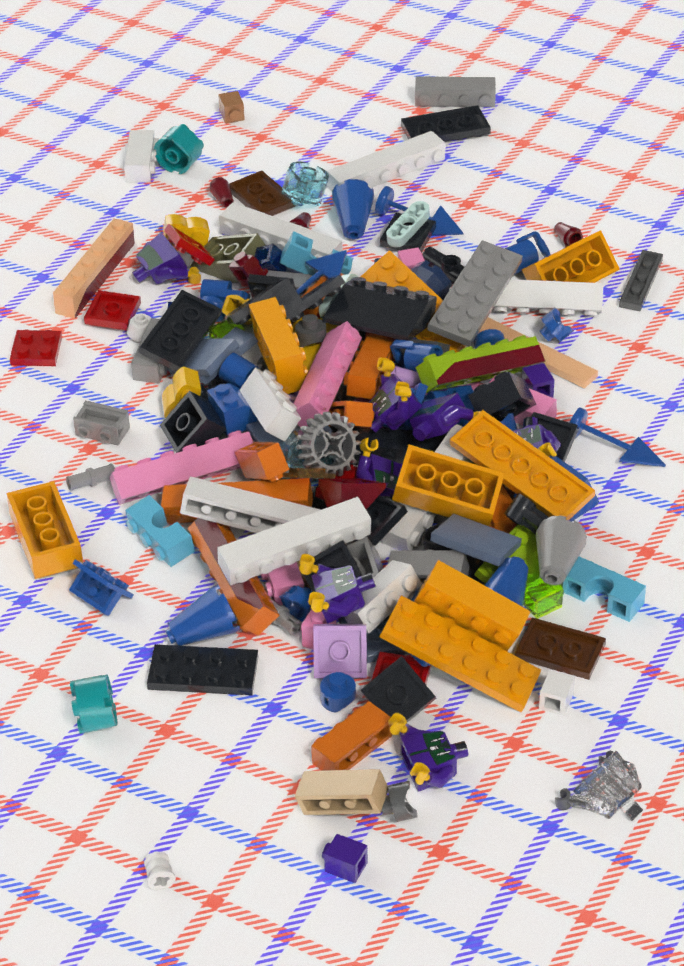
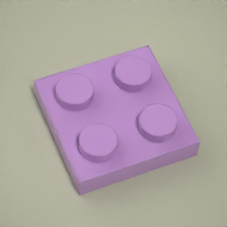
M313 624L314 678H324L334 672H342L350 675L352 678H367L366 624Z

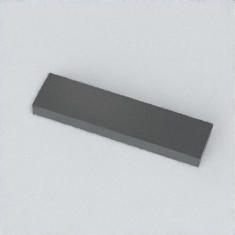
M642 250L619 301L620 308L641 312L662 264L664 254Z

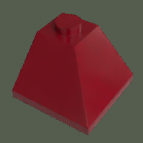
M364 478L318 480L327 508L358 497L364 508L367 509L386 488V483Z

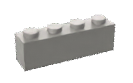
M415 77V107H470L476 105L479 107H495L496 77Z

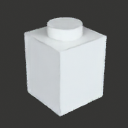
M549 669L540 690L539 710L565 716L574 695L575 676Z

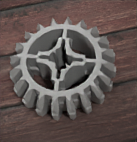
M323 412L322 415L315 414L314 419H307L308 426L300 427L304 434L297 436V439L302 440L301 445L298 444L296 446L297 449H302V453L298 455L299 459H305L302 466L310 467L309 472L311 474L317 473L318 477L323 478L325 476L327 478H334L335 475L342 476L343 470H351L349 463L355 464L357 462L353 456L361 453L359 450H356V445H360L361 442L355 440L359 432L352 431L355 424L352 422L347 423L348 418L346 416L340 417V414L337 412L332 414L330 412ZM331 425L338 431L329 434L322 428ZM328 456L333 458L335 462L326 465L320 459Z

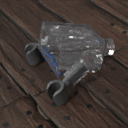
M617 750L607 751L606 758L598 757L599 766L579 783L573 791L575 794L571 795L567 788H563L560 790L561 798L555 797V804L559 810H568L573 807L604 816L607 819H611L621 810L633 821L644 810L633 799L642 789L634 763L623 759Z

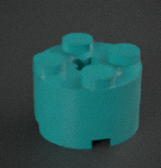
M180 124L179 126L171 127L155 143L154 150L156 149L157 152L155 157L158 163L168 172L177 171L179 172L178 174H183L200 158L204 143L187 125Z
M108 674L70 681L71 694L73 697L76 696L75 700L71 701L74 717H80L77 718L80 734L108 729L118 725L116 705L113 702V690Z

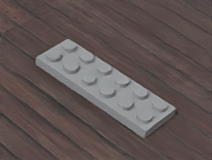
M481 240L430 320L427 330L469 347L521 264L523 256Z

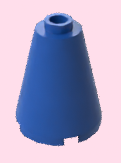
M348 179L344 181V184L340 186L337 184L332 190V200L343 235L355 240L364 235L374 201V189H371L365 181Z
M519 557L506 558L484 586L523 607L528 566Z
M218 584L211 587L167 623L169 628L165 632L171 644L176 642L177 645L183 646L240 631L239 626L234 628L232 624L236 618L224 593L218 595L216 592L220 589Z

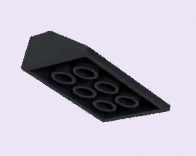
M354 277L342 286V290L337 294L323 317V322L340 326L348 321L356 330L409 341L428 327L430 320L435 314L437 297L429 295V292L426 291L413 292L404 286L390 287L385 282L372 283L367 282L365 278Z

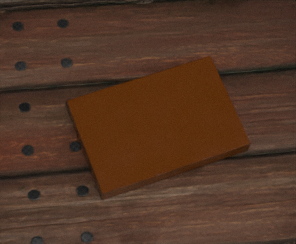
M262 170L229 183L231 193L245 207L274 216L297 206V200Z
M532 617L515 651V656L528 663L590 680L606 645V638Z

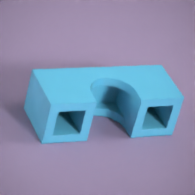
M293 231L282 250L280 263L287 268L313 276L317 271L305 264V261L317 258L311 254L313 240ZM333 249L331 254L337 253L339 251ZM348 255L345 257L341 271L342 274H349L352 268L353 258Z
M150 495L125 510L128 518L126 525L133 534L137 533L142 543L147 548L150 546L160 561L164 560L172 567L195 552L191 535L178 522L163 528L167 525L164 509Z
M579 556L563 582L562 592L583 602L593 594H605L608 596L607 613L630 622L645 604L646 585Z

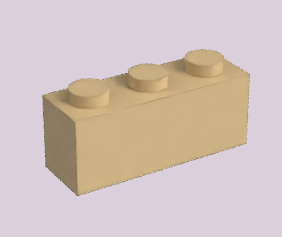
M380 769L304 771L295 793V798L304 815L380 814L388 792V785Z

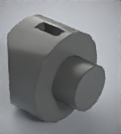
M314 314L303 316L302 320L295 325V332L300 344L299 347L323 342L327 334L326 323L318 319Z
M410 781L388 785L389 795H386L382 807L383 815L394 814L396 822L418 818L417 810L410 805L406 798L407 791L410 788Z

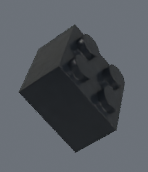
M510 372L498 374L495 376L494 381L476 387L474 392L468 395L476 412L484 410L499 422L509 413H512L515 417L536 405L526 381Z
M191 391L183 397L160 424L161 429L176 453L183 451L184 447L191 444H196L197 447L205 445V441L215 437L220 438L226 431L225 425L210 401Z

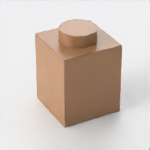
M232 91L218 94L219 111L225 124L244 121V103L239 92Z

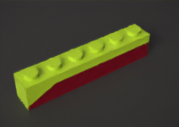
M525 335L513 339V341L503 339L495 343V345H491L488 342L478 346L476 349L469 346L456 353L454 350H450L441 354V356L431 354L423 358L424 362L419 364L416 370L421 383L428 386L426 393H429V391H439L489 380L503 372L521 373L523 367L546 361L536 336L526 338Z

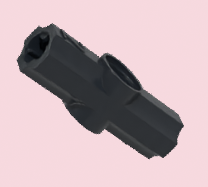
M431 246L426 248L422 254L424 260L430 262L428 266L433 267L436 265L440 267L452 284L455 283L465 267L461 265L460 257L444 255Z

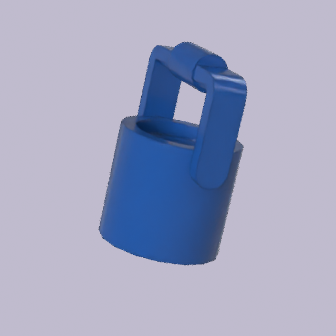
M537 231L518 238L516 244L504 248L523 256L522 262L515 274L522 272L521 269L539 261L538 251L535 245L528 239L534 238L544 258L551 255L545 241Z
M203 279L201 284L200 298L203 296H213L222 302H225L228 295H238L245 300L251 298L250 294L245 291L233 290L231 281Z
M394 340L390 346L397 366L417 372L416 367L424 362V357L431 354H436L437 356L443 354L441 346L437 344ZM400 348L406 349L404 357L402 355Z
M232 353L223 362L219 371V378L241 389L255 367L257 369L259 367L237 353Z

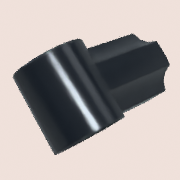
M520 493L516 495L503 513L514 523L521 527H526L535 535L540 523L544 519L549 518L537 509V506Z

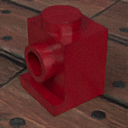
M245 252L238 253L234 257V261L228 266L242 287H249V274L266 276L268 273L267 269L261 268L257 258L253 255H247Z

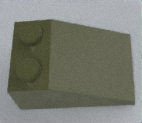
M258 233L212 237L205 245L208 252L215 258L211 266L204 262L200 265L193 261L190 267H197L199 272L222 280L239 283L228 267L238 253L245 252L247 255H253L259 261V265L263 266L271 252Z

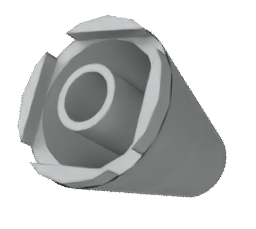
M551 516L540 523L536 531V545L540 577L545 583L550 585L563 583L585 548L587 535L579 522L575 520L574 523L568 521L565 516Z

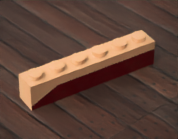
M113 218L54 290L55 314L74 319L79 315L134 246L135 238L132 222Z

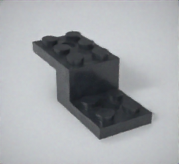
M341 275L332 276L300 298L288 278H281L227 314L225 319L229 324L242 325L251 318L249 315V304L276 297L279 305H283L287 316L285 319L295 322L304 316L303 311L307 308L310 310L321 305L323 297H332L342 290L341 285L345 281Z

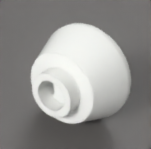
M143 313L132 317L127 328L128 337L140 343L151 317Z

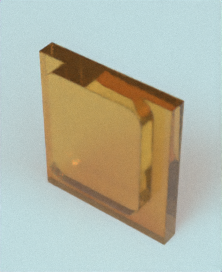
M289 468V473H283V478L336 477L335 473H326V468Z

